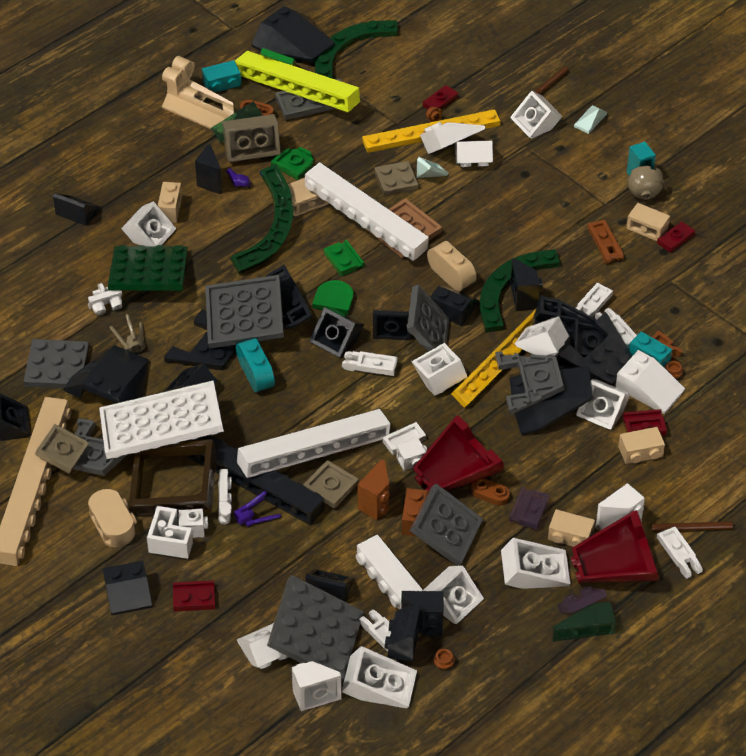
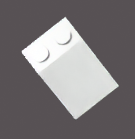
M439 122L425 128V133L420 134L428 154L486 128L484 125L450 122L442 125Z
M639 350L617 373L616 388L630 393L631 397L655 410L661 409L663 414L671 408L685 391V388L661 364Z
M512 538L501 550L505 585L522 589L567 587L570 585L566 550L517 538Z
M361 646L350 656L342 692L362 701L408 708L417 670Z

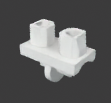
M102 283L98 284V290L92 291L93 296L88 297L89 309H93L96 316L106 312L104 306L106 304H111L112 310L122 308V291L108 290V287L104 288Z

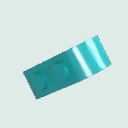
M254 338L236 344L240 366L253 391L259 392L274 387L275 379L271 365L257 339Z

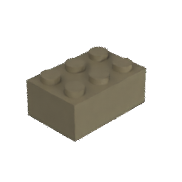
M274 114L222 122L225 153L228 162L281 154L278 122Z

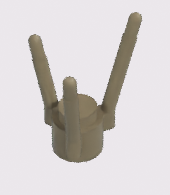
M126 314L127 324L131 333L127 337L126 342L113 326H110V329L124 346L125 350L138 354L146 347L143 323H139L138 336L134 332L130 316Z

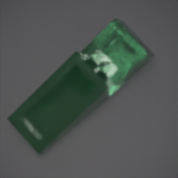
M253 101L223 121L263 115ZM223 121L210 128L219 143L224 141Z

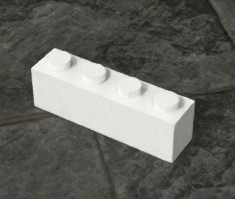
M378 535L357 545L356 559L358 563L364 565L369 577L376 580L381 592L388 595L391 604L395 608L401 609L402 591H423Z

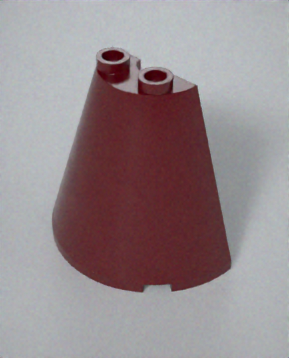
M459 415L450 422L413 467L416 473L414 479L419 486L424 485L426 487L425 490L428 492L434 484L439 485L446 491H450L505 469L503 461L492 449L487 451L474 437L469 425Z
M637 510L632 511L572 547L574 556L571 557L574 569L578 568V572H575L579 584L660 580Z

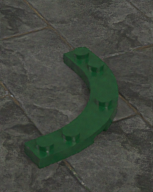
M397 20L359 23L335 33L330 37L335 42V46L316 59L315 73L332 78V67L336 54L351 45V41L373 37L398 36Z
M277 164L264 168L259 173L273 199V224L266 237L260 242L231 256L230 260L238 274L255 268L270 259L281 248L290 231L293 220L292 195Z
M556 249L531 252L513 258L535 270L556 268L560 264ZM512 259L503 263L488 277L481 291L480 316L485 333L502 331L504 329L499 311V299L501 292L510 284Z

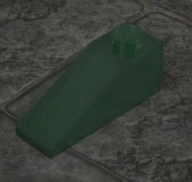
M611 602L589 604L553 626V642L614 634L616 620Z

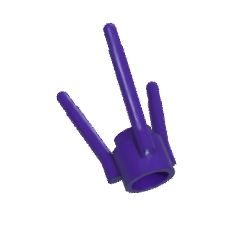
M265 491L233 512L239 525L246 524L247 527L280 518L281 515H271L252 520L254 513L251 508L264 500L263 497L267 494Z

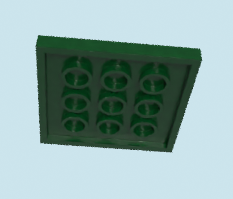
M181 245L114 246L108 290L183 291L188 247Z

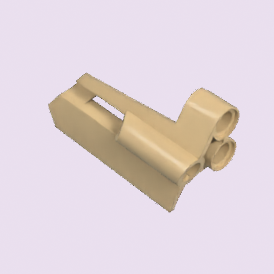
M181 56L175 57L172 68L167 67L162 75V80L167 82V95L162 108L223 135L222 122L235 120L233 102L190 80L195 63ZM205 98H209L223 104V110L203 101Z

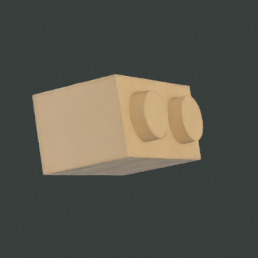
M163 182L158 207L171 223L177 224L182 200L181 183Z
M637 203L628 215L626 229L657 241L668 230L670 216Z
M658 427L620 434L618 447L625 464L663 457L665 444Z
M556 509L549 526L548 540L574 547L592 536L595 520Z

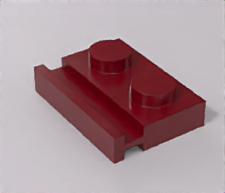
M661 409L623 413L622 418L626 433L658 427L661 436H666L667 429Z
M214 580L173 583L174 612L214 610Z

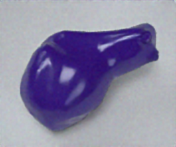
M231 168L226 170V174H228L236 188L237 186H246L247 188L251 186L249 177L243 174H236Z

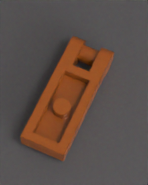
M601 220L588 223L587 229L597 245L604 263H611L612 260H623V252L606 221Z

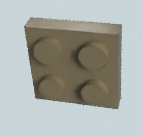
M409 161L374 167V173L384 196L418 190V183Z
M54 424L37 448L35 455L70 474L87 449L89 442Z
M327 460L303 485L307 489L319 493L324 497V503L335 509L358 485L359 479Z

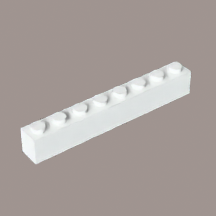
M320 162L305 174V187L308 190L313 191L322 200H326L334 208L346 214L350 219H353L376 237L388 243L390 247L395 248L405 257L414 261L428 249L429 237Z
M377 409L238 448L237 463L245 476L249 478L383 440L384 436L389 435L390 422L382 411Z

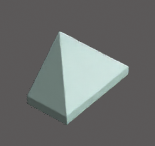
M592 105L574 124V127L589 134L607 115V112Z
M421 157L417 159V178L447 176L449 174L437 163Z

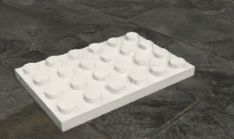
M214 381L99 408L107 459L118 458L122 455L138 453L143 450L155 449L160 446L176 444L181 441L197 439L198 437L214 435L224 431Z

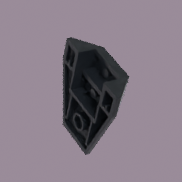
M283 6L260 23L251 45L259 51L265 48L290 58L313 62L335 46V42L310 17Z
M285 264L265 276H280L284 330L296 327L313 317Z
M539 297L532 325L559 316L569 335L564 342L565 344L554 355L556 359L569 345L585 358L606 339L593 326L597 319L559 299ZM557 359L559 368H573L572 364Z
M114 345L72 375L63 391L79 398L83 396L85 391H89L115 403L142 398L149 359Z
M589 367L559 368L564 391L514 413L522 436L546 428L594 399ZM521 374L510 377L511 395L525 393Z

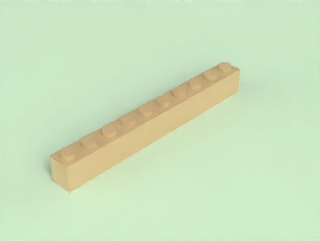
M44 398L0 525V564L18 566L20 558L23 559L25 543H28L30 540V528L35 525V513L40 510L41 495H45L46 481L51 477L52 464L36 456L35 452L54 424L66 430V421L71 417V408L68 406V400Z

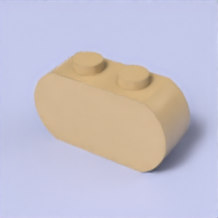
M305 178L288 184L292 195L293 216H299L329 204L326 200H322L320 196L305 187Z
M443 241L428 250L427 258L432 270L454 290L461 291L476 282V271L472 263L448 241Z
M111 489L95 492L88 501L90 517L105 545L122 547L129 544L135 536L134 524H136V519L133 513H129V507L125 498L121 499L119 493Z

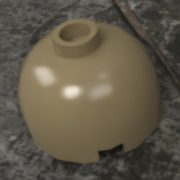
M641 166L633 169L631 174L627 176L629 190L637 198L649 200L657 196L663 188V173L658 168L653 170L651 166Z

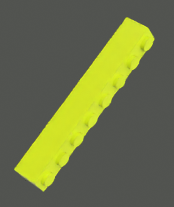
M246 51L235 60L241 76L346 112H349L360 103L359 87L250 51Z

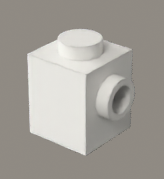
M419 438L397 445V459L403 471L413 469L427 451L426 446L421 444Z
M203 509L179 510V526L192 528L193 538L204 537V529H208V518L203 517Z

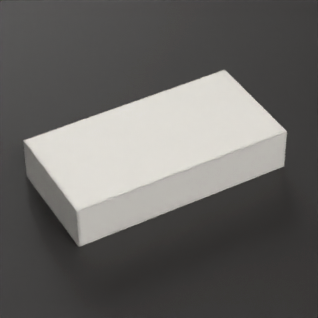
M415 422L384 436L383 443L390 453L394 455L397 453L398 444L419 438L420 442L426 440V434Z

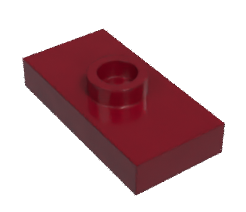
M445 85L424 100L422 106L426 109L437 107L442 110L458 98V92Z
M681 221L659 237L657 244L671 253L693 237L695 230Z

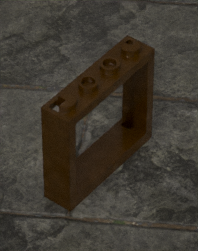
M185 440L176 444H168L135 453L129 498V508L134 516H152L155 514L157 506L177 509V514H179V510L203 509V512H212L217 448L213 440ZM205 454L201 495L140 499L144 459Z

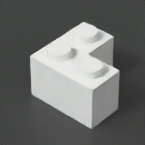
M157 506L147 536L148 552L189 558L193 544L192 528L178 526L177 509Z

